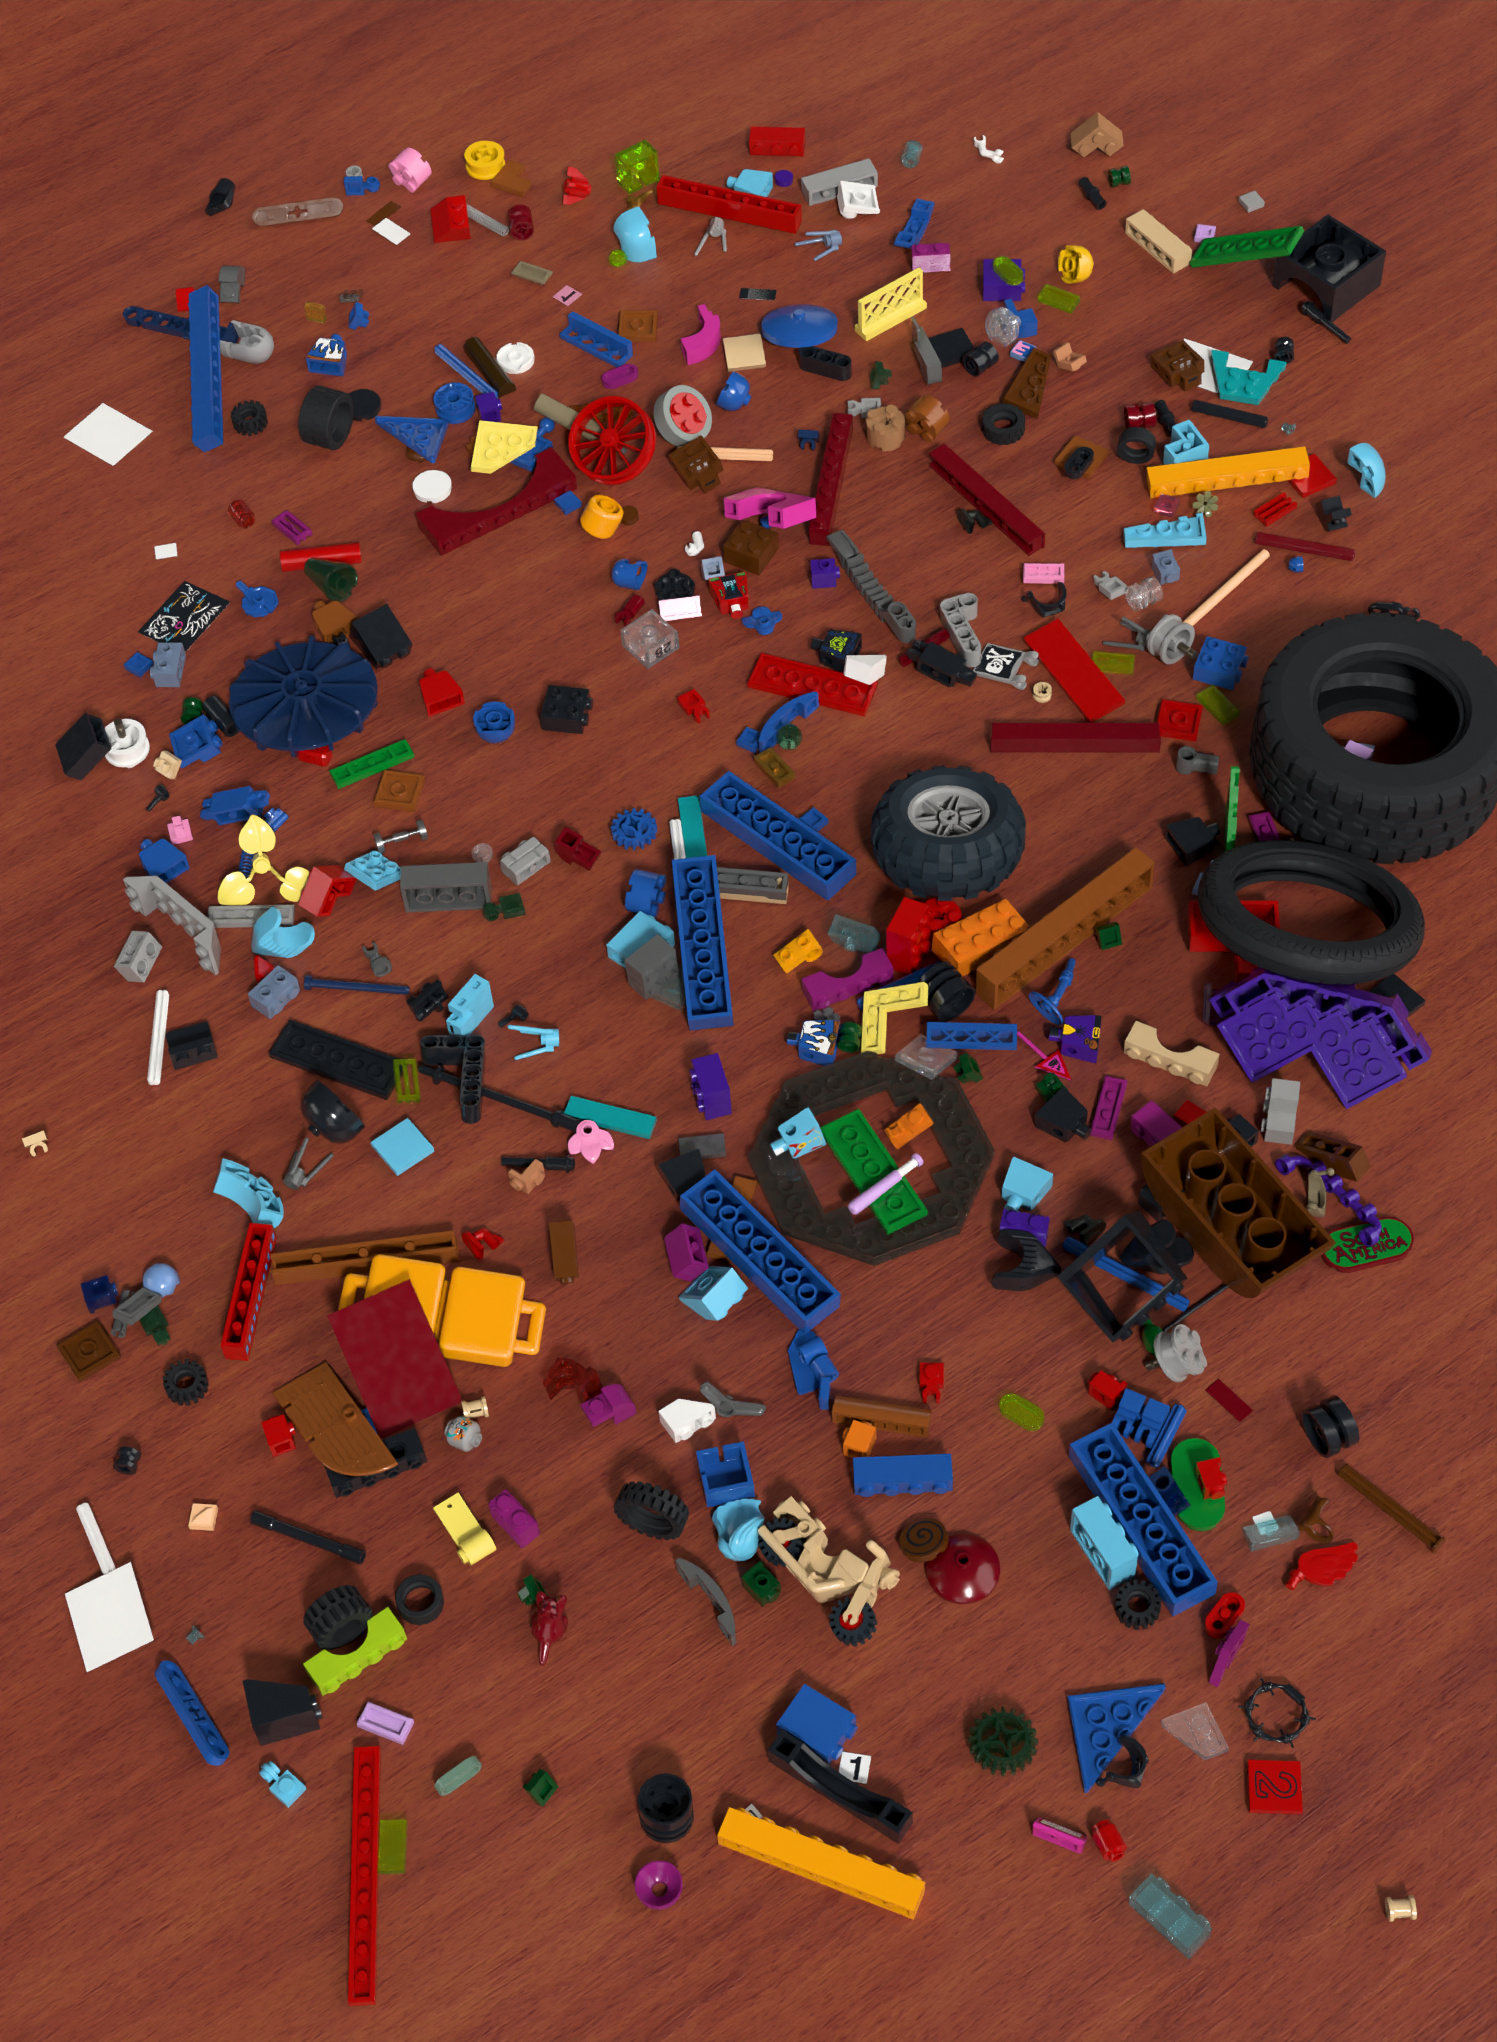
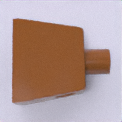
M318 601L314 605L315 611L312 613L314 625L324 643L333 644L332 637H338L341 632L345 637L349 636L352 622L357 620V617L338 601H332L327 605L324 601Z

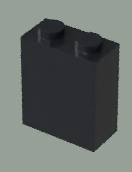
M84 713L55 744L64 774L81 781L111 750L102 719Z

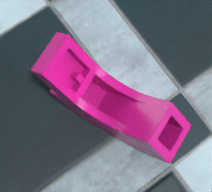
M705 304L698 306V318L703 329L695 335L681 338L682 354L687 365L705 360L717 350L720 344L718 314L713 316L711 310L708 311Z

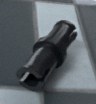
M1088 177L1081 178L1078 185L1085 192V197L1092 201L1097 210L1105 208L1107 202L1100 195V190L1093 186Z
M1159 400L1154 406L1159 415L1160 423L1165 426L1168 435L1171 437L1172 426L1177 425L1174 420L1175 416L1167 407L1165 400Z

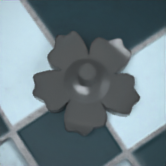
M827 1007L823 1009V1013L819 1010L814 1012V1020L840 1021V1016L837 1013H833V1008Z

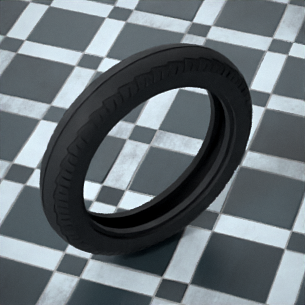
M1265 840L1244 844L1219 855L1206 868L1198 886V906L1203 921L1224 946L1260 968L1302 981L1344 985L1365 983L1385 978L1400 971L1417 955L1424 939L1425 920L1422 909L1413 893L1397 877L1366 858L1336 847L1325 846L1324 844L1309 843L1307 841L1301 842L1298 840ZM1266 881H1294L1322 886L1345 894L1371 909L1383 922L1386 931L1366 940L1349 942L1325 941L1299 936L1276 928L1253 915L1239 901L1236 892L1248 885Z

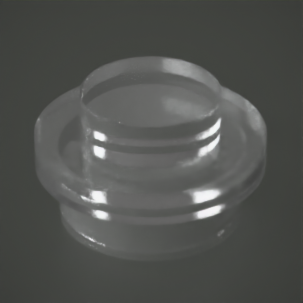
M478 844L472 849V857L476 862H489L493 856V849L488 844Z

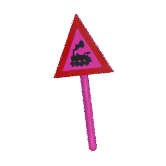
M1017 1031V1035L1044 1059L1035 1068L1051 1072L1071 1081L1059 1049L1047 1057L1020 1031Z

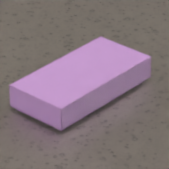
M367 1702L357 1722L359 1728L404 1745L414 1724L413 1719Z

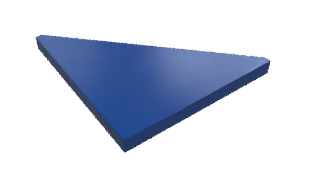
M375 416V424L429 462H436L449 426L448 419Z
M1165 1683L1068 1696L1067 1700L1084 1793L1090 1791L1097 1779L1100 1778L1123 1747L1118 1743V1738L1122 1735L1130 1737L1164 1693L1166 1689Z

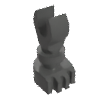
M372 942L374 949L371 951L366 950L365 946H363L364 956L370 959L371 969L375 976L382 977L392 972L391 962L387 957H382L379 954L376 943Z

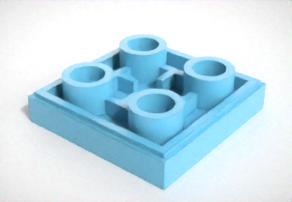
M371 851L366 855L346 863L344 868L345 871L375 891L401 878V868L395 862L382 856L378 851Z
M408 1118L371 1142L372 1148L396 1176H399L434 1152V1147Z

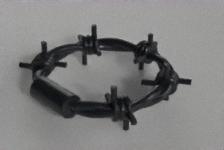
M1260 1678L1262 1685L1244 1702V1706L1238 1705V1708L1245 1710L1249 1726L1253 1731V1735L1256 1736L1253 1741L1255 1742L1258 1738H1262L1266 1741H1275L1285 1745L1290 1743L1291 1747L1294 1748L1292 1740L1296 1739L1306 1726L1310 1724V1719L1316 1721V1718L1309 1716L1305 1704L1306 1697L1291 1684H1276L1271 1681L1264 1683L1263 1678ZM1276 1688L1282 1689L1292 1700L1302 1706L1300 1719H1294V1721L1300 1722L1298 1730L1291 1734H1283L1281 1729L1282 1737H1273L1266 1734L1261 1728L1264 1723L1262 1722L1258 1726L1251 1717L1254 1706H1260L1253 1703L1255 1697L1262 1692L1267 1693L1269 1691L1274 1696L1272 1689Z

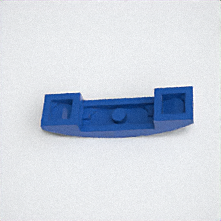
M916 199L911 209V217L904 230L899 232L894 245L912 249V245L919 244L929 224L935 202Z
M817 692L807 693L789 701L768 719L759 737V753L774 747L777 744L776 734L798 715L806 719L819 707V695Z

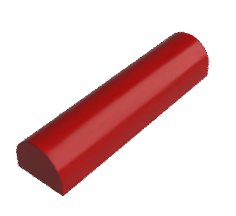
M360 542L280 551L282 571L362 563Z

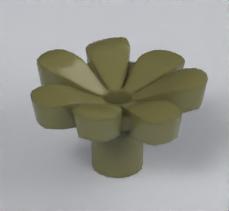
M1205 491L1204 495L1197 494V501L1192 503L1193 508H1198L1196 513L1203 512L1206 517L1212 516L1211 510L1216 511L1218 509V505L1215 504L1218 501V497L1215 495L1211 496L1210 491Z

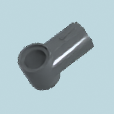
M1184 746L1178 751L1175 768L1181 774H1190L1193 771L1217 774L1219 756L1197 753L1194 748Z

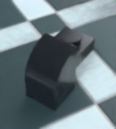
M1340 496L1323 499L1315 504L1319 520L1325 531L1329 532L1348 527L1346 519L1352 516L1350 507L1343 509Z

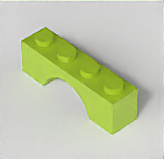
M388 1607L367 1621L368 1634L366 1640L356 1651L346 1655H336L323 1650L303 1663L306 1673L322 1696L335 1692L343 1682L357 1677L368 1665L378 1663L383 1658V1655L391 1650L400 1648L404 1641L407 1640L404 1628Z

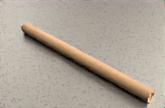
M1262 549L1182 623H1189L1194 626L1270 557L1269 552Z

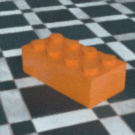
M1004 899L933 934L931 950L942 962H950L963 977L977 970V967L982 962L988 961L994 956L996 951L1009 945L1013 938L1022 935L1029 925L1009 901Z

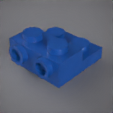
M204 714L169 734L174 754L182 760L181 768L188 766L198 759L204 763L221 753L220 747L223 744L215 733L218 731V727L212 719L209 720Z

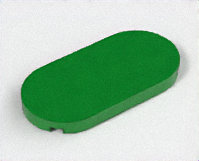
M1190 1438L1180 1442L1172 1452L1171 1473L1179 1485L1178 1488L1173 1490L1176 1516L1181 1523L1183 1522L1189 1529L1194 1531H1208L1216 1527L1224 1517L1225 1498L1223 1496L1219 1499H1204L1195 1476L1196 1463L1218 1458L1220 1455L1211 1443L1198 1438Z

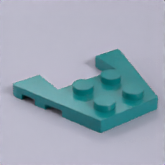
M1213 349L1211 351L1219 399L1259 405L1269 392L1271 385L1278 380L1281 372H1284L1287 362L1269 359L1266 373L1226 367L1229 352Z

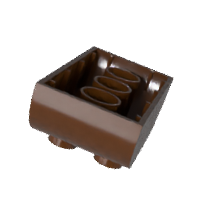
M1216 1108L1141 1152V1164L1147 1185L1155 1201L1162 1207L1163 1213L1223 1283L1240 1296L1245 1298L1257 1297L1335 1246L1336 1242Z

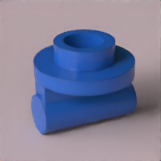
M272 807L264 815L266 818L265 822L271 827L273 832L289 818L279 807L276 810Z

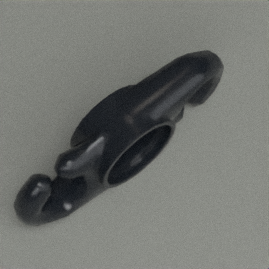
M1375 602L1368 607L1369 614L1376 613L1373 609H1378L1381 611L1379 613H1389L1391 617L1396 615L1390 613L1389 611L1391 610L1398 611L1400 615L1415 617L1416 620L1420 617V611L1417 608L1412 609L1415 615H1410L1407 612L1411 609L1403 607L1398 602Z

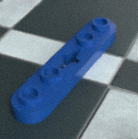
M162 1661L155 1670L157 1681L205 1761L210 1765H222L229 1756L227 1745L181 1669L171 1661Z

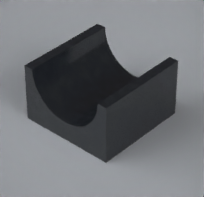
M1327 214L1303 232L1290 255L1276 257L1273 287L1279 290L1294 278L1302 280L1318 295L1326 318L1333 322L1381 285L1386 250Z

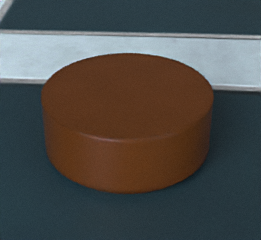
M633 506L622 508L624 514L621 523L624 525L635 524L639 519L638 510Z

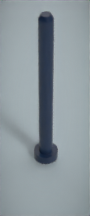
M306 975L304 979V989L310 991L314 987L403 995L410 993L408 986L313 979L312 975Z

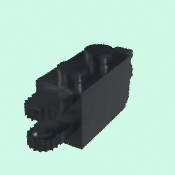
M916 639L912 643L914 649L910 648L906 652L908 658L918 663L916 671L947 687H953L957 682L971 687L976 680L977 673L965 666L967 660L931 641L927 644Z

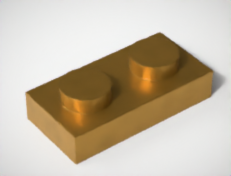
M771 747L754 757V763L778 789L796 779L795 772Z

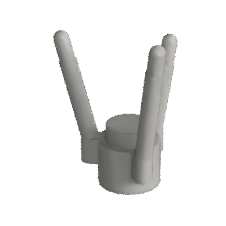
M714 217L710 220L709 227L706 229L694 253L695 256L700 252L709 234L713 237L721 235L723 251H727V230L724 229V221L721 218Z

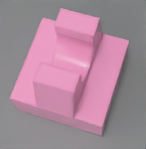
M180 816L172 817L173 823L167 824L172 845L193 840L188 819L181 820Z

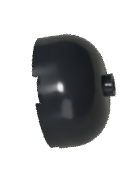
M316 1080L304 1092L300 1102L302 1115L310 1124L308 1130L316 1137L321 1135L327 1141L336 1144H343L353 1140L365 1128V1125L351 1109L349 1110L339 1100V1097L322 1082Z

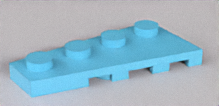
M1203 512L1197 513L1196 517L1193 518L1182 516L1178 517V521L1168 522L1163 520L1153 526L1148 523L1124 528L1125 548L1206 545Z

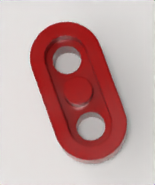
M1235 1592L1226 1593L1221 1597L1206 1617L1205 1630L1208 1635L1213 1638H1223L1226 1636L1230 1627H1234L1244 1613L1245 1601L1243 1597ZM1232 1605L1236 1610L1231 1611L1227 1607ZM1219 1624L1222 1628L1215 1629L1213 1625Z

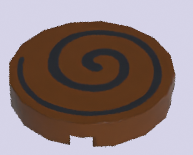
M931 1518L915 1520L908 1524L899 1537V1546L902 1553L913 1562H926L937 1558V1554L943 1553L949 1542L945 1526L942 1522Z

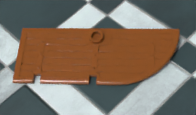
M326 1362L273 1392L281 1407L291 1404V1406L284 1410L305 1442L313 1438L315 1439L308 1446L316 1458L328 1469L349 1476H367L384 1472L398 1465Z

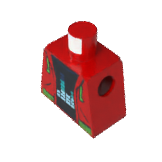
M740 572L708 579L710 595L720 614L730 613L734 619L742 617L743 611L749 608L747 573Z

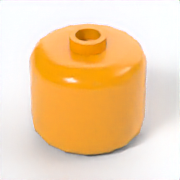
M594 495L589 499L581 515L580 523L582 528L590 535L600 539H608L617 530L624 512L620 504L613 498L605 495Z

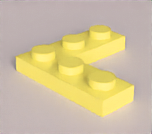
M925 982L864 992L861 1053L864 1056L885 1053L887 1012L928 1006V985Z

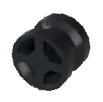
M119 1447L117 1451L118 1459L114 1461L113 1468L122 1474H136L138 1468L136 1463L140 1461L141 1452L131 1447Z

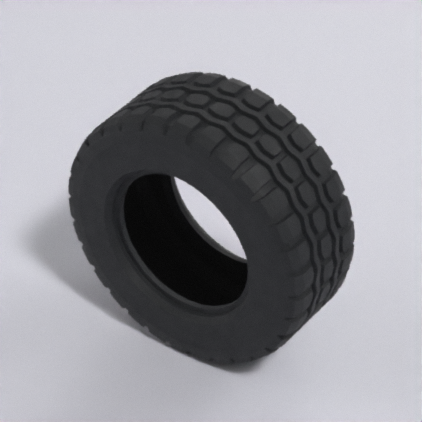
M1364 613L1346 615L1344 619L1336 617L1322 622L1320 626L1316 624L1306 629L1300 636H1296L1287 643L1271 662L1261 684L1250 739L1249 755L1252 775L1260 796L1266 802V806L1276 818H1281V823L1292 833H1301L1300 838L1304 841L1336 847L1368 860L1372 859L1377 864H1393L1395 860L1400 864L1416 862L1421 857L1429 859L1443 854L1445 850L1450 851L1459 846L1483 825L1492 814L1497 803V666L1488 656H1482V651L1470 641H1462V636L1447 628L1441 630L1439 629L1440 625L1423 619L1416 621L1415 617L1396 614L1395 617H1391L1389 613H1370V616H1366ZM1351 712H1385L1402 717L1419 726L1431 736L1441 752L1426 760L1415 763H1378L1361 758L1344 749L1331 738L1323 724L1337 716Z

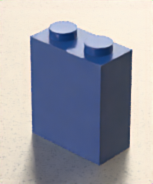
M806 1684L802 1686L776 1724L778 1735L781 1730H784L803 1742L828 1765H830L833 1759L837 1760L844 1749L842 1745L846 1739H852L858 1728L856 1726L855 1714Z

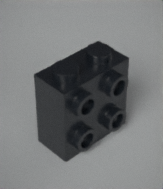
M548 685L540 716L542 730L583 734L585 726L589 725L588 712L593 709V698H590L589 689Z

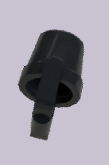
M221 178L214 189L211 190L210 200L205 209L209 216L231 207L236 188L231 180Z

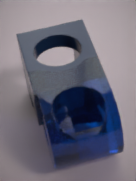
M1166 1466L1149 1477L1174 1517L1191 1506Z

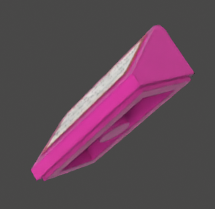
M1040 1817L1034 1821L1033 1836L1082 1854L1087 1841L1086 1835Z

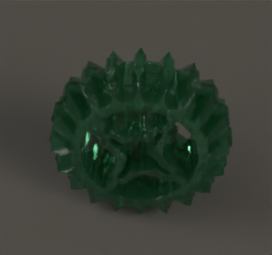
M1002 1706L1001 1711L997 1713L993 1707L991 1708V1715L983 1711L981 1714L982 1720L978 1718L974 1720L976 1727L970 1728L972 1736L968 1738V1744L972 1745L970 1747V1754L975 1755V1763L982 1762L981 1768L983 1771L991 1767L992 1775L996 1773V1770H1000L1001 1776L1004 1777L1006 1771L1009 1770L1014 1776L1016 1774V1767L1024 1771V1763H1032L1031 1756L1037 1754V1749L1035 1748L1038 1745V1739L1035 1738L1037 1731L1035 1728H1031V1719L1024 1721L1025 1714L1023 1712L1016 1716L1014 1708L1010 1710V1713H1007L1005 1707ZM1005 1726H1010L1014 1728V1730H1009ZM994 1727L995 1734L988 1737V1740L982 1741L984 1734ZM1000 1735L1004 1742H1007V1749L1005 1744H1003V1742L999 1740ZM1024 1742L1023 1748L1016 1755L1012 1756V1748L1018 1746V1743ZM991 1753H998L1002 1757L994 1756Z

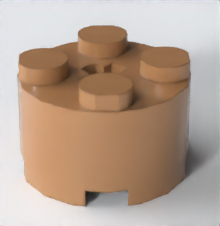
M888 405L887 407L869 410L866 419L868 444L872 448L874 446L882 448V451H893L900 447V443L905 440V417L898 410L897 406Z

